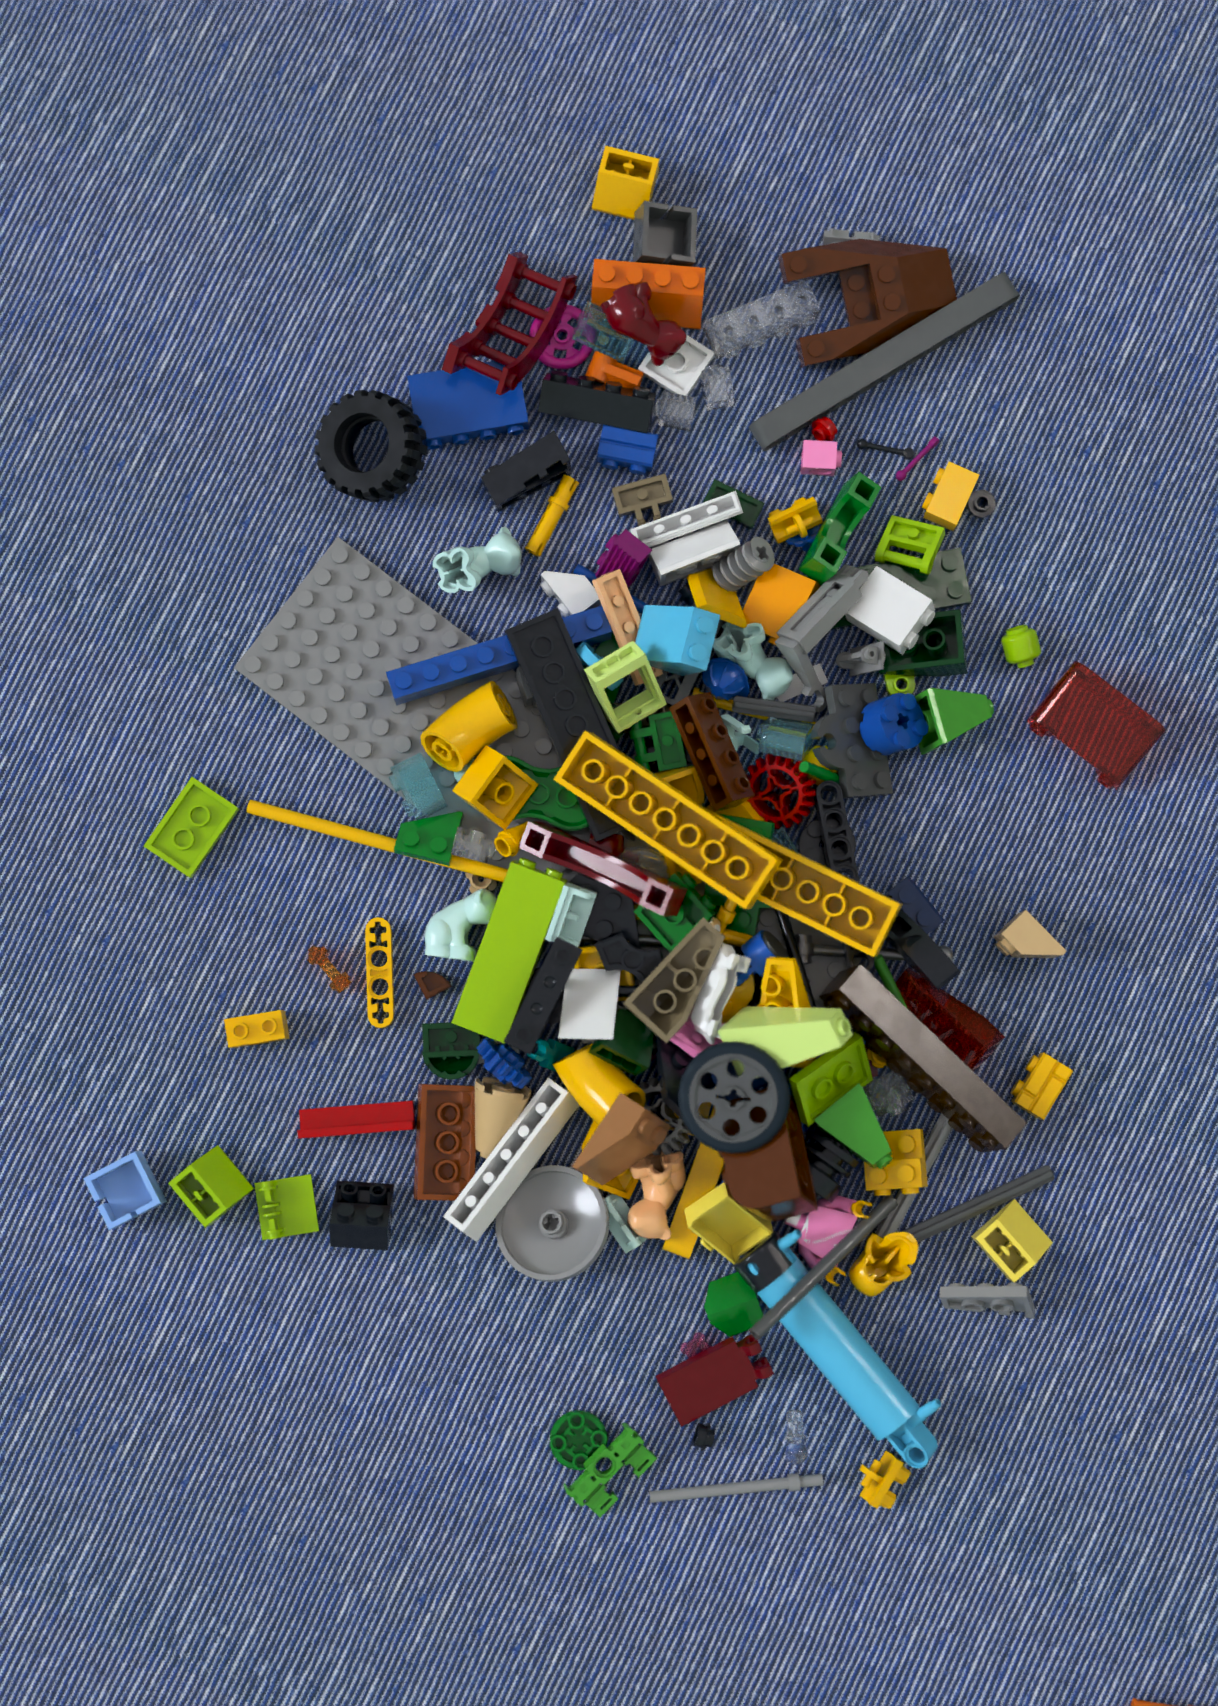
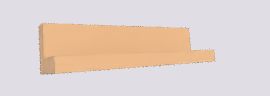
M621 570L608 572L592 580L619 648L631 641L635 642L641 619ZM651 667L655 678L663 674L661 669ZM638 669L630 673L635 686L644 683Z

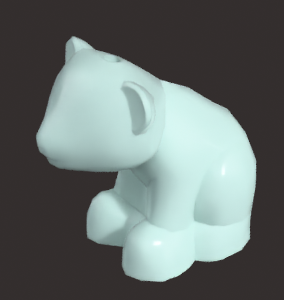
M501 527L498 534L494 535L486 546L471 548L455 547L444 551L433 559V567L438 569L441 578L438 585L447 593H456L461 589L464 591L475 590L481 583V579L492 571L501 575L511 574L516 577L520 574L521 548L516 539L511 536L508 528Z
M728 622L722 626L723 633L719 638H715L713 643L717 657L732 660L744 670L747 677L755 679L761 691L762 699L774 700L782 695L792 682L793 669L786 659L781 657L768 658L761 646V643L765 640L763 626L760 623L747 624L746 628H741Z
M479 889L466 898L454 902L435 913L430 918L425 929V955L474 962L477 949L469 945L468 932L472 925H488L497 901L496 896L489 890Z

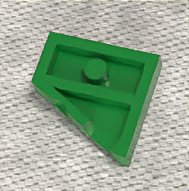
M458 811L401 823L394 846V853L450 866L464 816L463 812Z

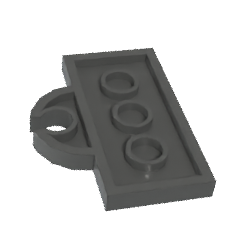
M876 683L842 684L825 687L829 715L821 717L814 724L811 739L816 740L824 736L828 741V749L824 746L813 749L814 755L823 766L830 770L838 771L843 799L893 794L887 756L881 755L882 753L877 750L872 751L869 749L860 733V722L863 721L864 715L862 713L863 708L868 703L878 699Z

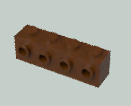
M711 692L687 696L671 706L669 709L713 811L717 812L737 807L754 797L755 794L750 781L745 774L739 760V755L733 746Z

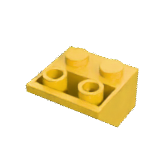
M605 145L598 171L592 210L634 220L635 211L644 201L651 202L659 172V159Z

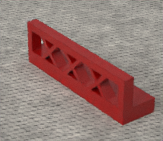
M414 1101L299 1110L300 1130H297L298 1139L413 1130L416 1129Z

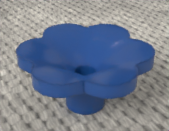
M815 526L807 530V537L801 538L798 534L786 540L787 544L802 547L803 551H808L820 527Z

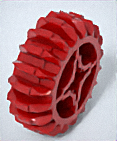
M783 752L777 753L775 757L772 753H768L765 755V760L761 757L756 759V765H750L747 768L750 774H746L755 794L754 797L747 801L750 802L759 816L765 818L764 821L770 822L772 820L775 823V829L781 828L782 824L786 828L793 826V822L799 824L803 821L802 816L807 817L811 813L808 807H813L816 803L810 798L816 795V790L810 788L811 785L816 783V779H808V774L800 771L799 765L803 760H799L794 764V755L790 754L785 759ZM765 771H767L769 776L767 778V788L760 791L761 778ZM782 771L788 773L794 781L787 780L783 776ZM777 786H778V788L781 787L782 790L789 788L788 790H786L785 792H783V794H781V795H780V793L777 794L776 791H775V792H771V791L774 790ZM798 790L797 804L793 810H790V795ZM764 800L771 801L776 810L769 807Z

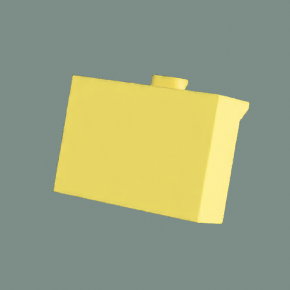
M724 1182L684 1209L687 1226L701 1238L702 1245L709 1251L715 1249L732 1264H735L741 1255L773 1233L771 1221L758 1217L737 1203L732 1197L729 1187Z

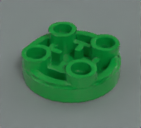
M572 1410L563 1414L554 1423L550 1434V1447L555 1458L565 1467L579 1471L585 1470L583 1463L603 1443L607 1446L608 1441L607 1431L602 1421L593 1413L585 1410Z

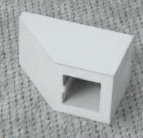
M544 571L540 574L543 581L540 584L541 588L549 598L554 595L559 601L560 605L557 607L564 617L596 608L601 604L595 588L585 575Z

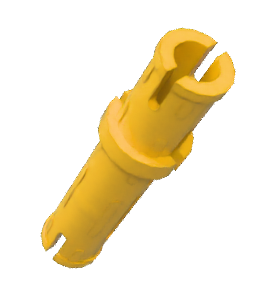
M563 475L554 495L550 496L547 500L549 504L528 544L525 546V550L538 557L542 555L544 547L550 539L560 517L569 508L568 503L579 485L578 481L570 476Z

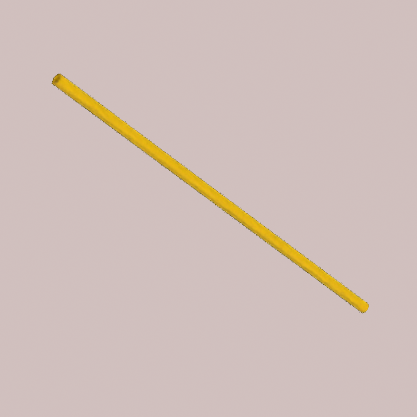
M251 799L247 806V813L394 853V846L397 840L395 838ZM454 854L452 855L450 866L426 861L499 882H504L508 871L506 868ZM634 904V910L639 906L638 904ZM726 928L723 933L725 937L723 943L741 947L753 936Z

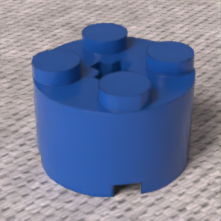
M895 693L874 700L863 708V721L860 722L862 739L872 751L877 750L882 753L881 755L887 756L913 748L920 743L923 736L928 732V723L924 719L916 698L910 693Z

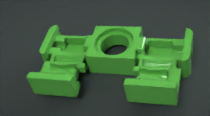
M622 1423L625 1430L608 1447L603 1443L583 1463L586 1470L570 1487L565 1483L563 1485L566 1493L573 1497L578 1505L584 1506L586 1504L600 1518L618 1500L616 1493L612 1491L608 1494L604 1489L606 1488L605 1484L624 1464L626 1466L630 1464L634 1468L633 1473L640 1477L657 1459L654 1453L650 1452L643 1445L644 1441L641 1436L627 1423ZM609 1458L611 1460L609 1469L606 1471L596 1469V1463L599 1459Z

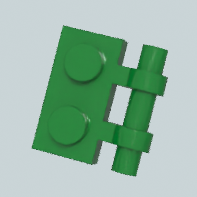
M671 711L648 715L650 727L642 728L641 720L631 726L629 736L630 740L633 739L636 752V756H633L634 761L651 771L649 762L656 760L659 771L687 766L683 740ZM652 735L655 752L647 753L644 737Z

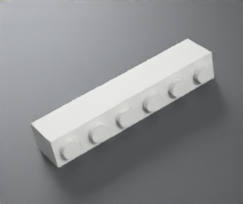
M547 1078L443 1217L477 1242L579 1107L573 1096L553 1080Z

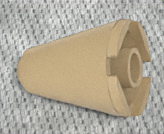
M483 1077L482 1082L479 1078L476 1079L474 1085L475 1149L480 1152L481 1157L488 1158L525 1109L531 1096V1089L527 1086L520 1090L515 1088L511 1082L505 1085L494 1077Z

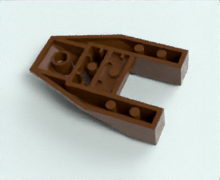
M855 239L787 252L778 257L784 285L838 273L849 327L800 337L795 340L801 368L868 353L957 300L947 248Z

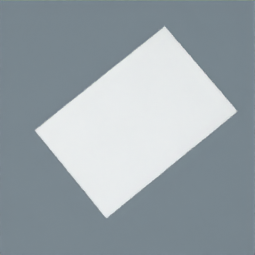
M605 969L572 970L565 984L558 1039H613L621 969L610 971Z

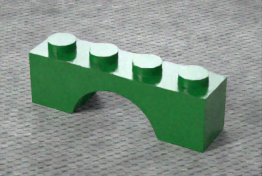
M861 472L856 473L844 483L798 570L820 585L837 573L847 554L845 546L851 533L871 508L881 486Z

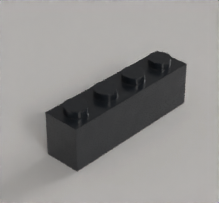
M554 370L551 373L547 372L542 380L538 412L648 433L652 422L656 393H651L650 389L635 386L633 389L622 387L621 383L615 381H607L606 384L595 382V379L589 376L569 377L566 372Z

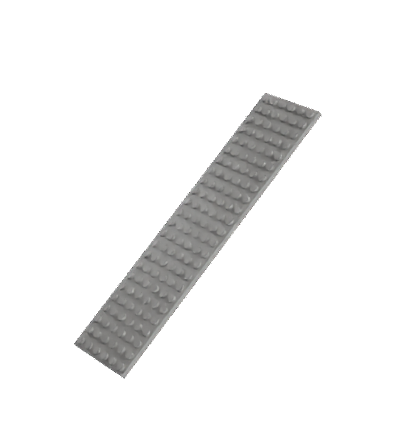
M337 537L234 668L429 818L458 811L463 812L464 816L457 841L487 864L509 869L510 863L513 860L519 861L520 857L535 862V868L546 872L547 868L562 872V878L570 882L579 872L541 859L522 849L516 856H502L497 851L494 840L498 833L504 829L474 809L452 791L458 783L454 777V772L441 767L431 759L421 744L420 736L422 732L442 713L477 688L490 681H494L507 697L514 711L518 726L517 729L501 737L489 747L502 755L519 758L534 767L544 769L561 767L562 764L538 708L524 706L515 678L516 672L510 670L396 706L386 672L478 643L345 541ZM526 817L512 820L506 829L523 824L526 821L545 822L555 828L558 827L542 819ZM589 827L576 831L560 829L583 841L589 842L591 834ZM635 834L636 840L634 842L624 837V848L641 851L639 862H628L665 879L669 878L657 849ZM703 880L695 887L701 896L704 895L706 882ZM773 907L761 908L757 933L760 930L769 931L779 942H784L775 909ZM789 916L794 935H812V944L842 946V941ZM637 919L638 934L654 935L641 920ZM641 946L643 950L660 948L664 959L670 954L665 947ZM811 956V964H804L817 1008H825V1002L819 997L820 994L840 971L847 969L845 957ZM853 958L854 965H858L863 958Z

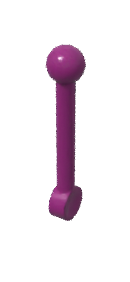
M934 436L928 445L903 470L897 471L896 479L899 481L905 480L906 474L932 448H935L940 440Z

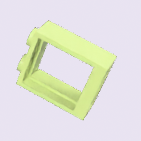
M634 641L584 669L607 721L618 733L630 728L633 724L667 705L646 654ZM638 669L646 690L613 709L604 689Z

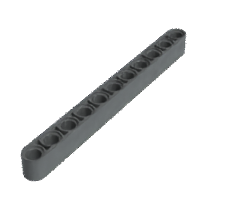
M1006 272L1000 273L763 415L748 428L763 452L767 451L810 426L815 419L825 417L1008 307L1020 297V294Z

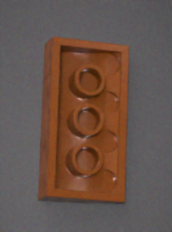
M418 1084L414 1199L455 1201L475 1175L474 1086Z

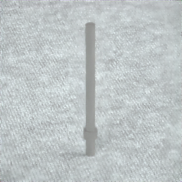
M799 1473L787 1474V1477L649 1491L650 1503L789 1489V1492L801 1491L803 1487L822 1486L823 1476L822 1474L799 1476Z

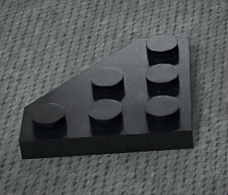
M654 1033L658 1051L655 1053L658 1074H661L663 1088L661 1089L662 1101L683 1120L679 1109L678 1091L681 1077L687 1065L694 1058L669 1040L665 1043ZM707 1072L702 1075V1085L707 1089L715 1088L717 1084H714L711 1073Z

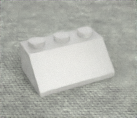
M725 520L706 526L699 531L679 536L678 539L673 541H665L652 546L649 560L661 587L687 577L691 573L712 567L716 561H720L722 557L728 556L730 552L735 551L740 546V542L729 522Z

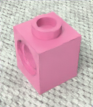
M804 440L800 474L834 476L836 468H841L842 451H837V442Z

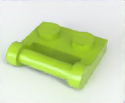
M892 515L877 547L875 561L880 563L888 561L920 569V573L930 574L934 559L945 536V528ZM890 546L923 553L924 556L923 558L890 551L889 549Z

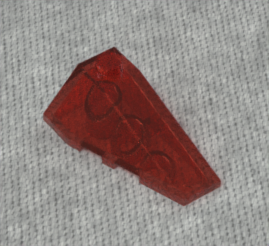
M910 968L905 969L897 980L896 985L908 1010L973 1072L992 1055L1005 1038L984 1016L944 990H937L926 979Z

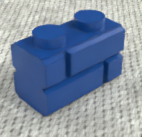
M603 425L597 462L602 463V467L610 470H617L618 466L629 468V472L637 475H645L646 471L652 472L658 444V434Z

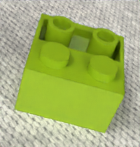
M219 1145L194 1161L168 1183L205 1228L215 1223L255 1189Z

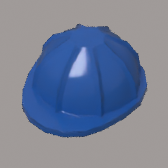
M721 657L709 660L707 671L702 672L706 692H711V695L716 700H733L734 696H748L750 692L748 678L744 670L737 663Z

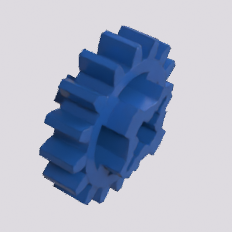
M486 1037L476 1047L478 1053L485 1060L483 1065L485 1069L492 1073L501 1083L506 1085L508 1082H511L515 1087L522 1089L532 1079L530 1073L525 1069V1059L507 1043L501 1042L497 1044L493 1039Z

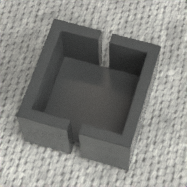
M644 201L635 211L633 262L692 267L696 261L698 209L673 205L667 212L668 204Z

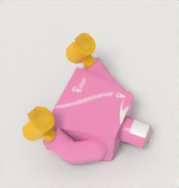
M836 1196L834 1201L830 1203L825 1198H821L817 1201L818 1210L786 1218L784 1224L801 1232V1238L797 1240L799 1243L798 1252L812 1269L853 1229L857 1218H870V1216L863 1215L862 1207L864 1205L872 1206V1203L863 1200L856 1201L842 1196ZM838 1264L825 1276L826 1280L834 1286H839L833 1280L836 1273L846 1275L843 1270L837 1267Z

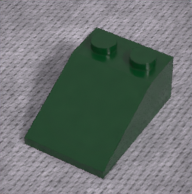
M960 609L935 612L932 622L928 626H923L918 633L919 638L916 644L911 649L907 648L903 655L884 644L885 662L883 670H879L880 674L934 677L968 674L964 624Z

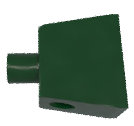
M619 1008L616 1010L613 1039H595L589 1053L637 1076L650 1066L654 1032L627 1008L626 1010Z

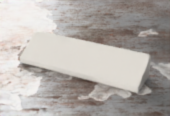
M734 491L630 529V531L648 547H652L742 514L743 510L737 493Z

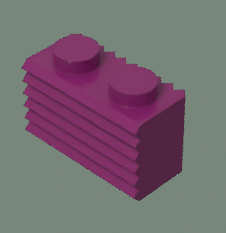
M625 529L620 535L615 533L607 542L605 547L609 551L606 550L597 561L600 567L596 573V578L620 569L629 588L638 577L652 549Z

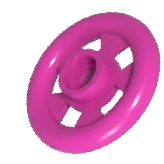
M572 305L566 306L560 320L561 323L558 324L549 341L550 345L546 346L539 357L543 364L554 369H570L580 365L589 357L595 345L596 336L592 321L582 310ZM572 318L581 324L577 330H574L568 324ZM534 319L529 336L534 337L543 321ZM560 332H565L568 336L566 339L560 340L557 335ZM576 338L584 340L580 350L572 347L576 342ZM554 350H566V358L554 357Z

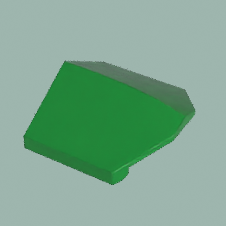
M738 1272L709 1282L704 1305L710 1324L729 1337L749 1330L763 1317L756 1294Z

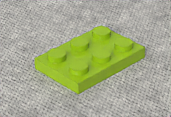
M191 777L146 841L144 847L192 879L240 809L194 777Z
M854 1032L842 1047L826 1052L789 1078L800 1120L808 1127L815 1122L814 1119L858 1083L864 1087L873 1081L863 1038Z

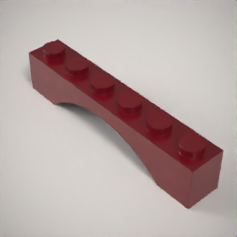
M528 821L518 847L541 859L600 881L623 893L637 904L662 916H677L688 890L545 822Z

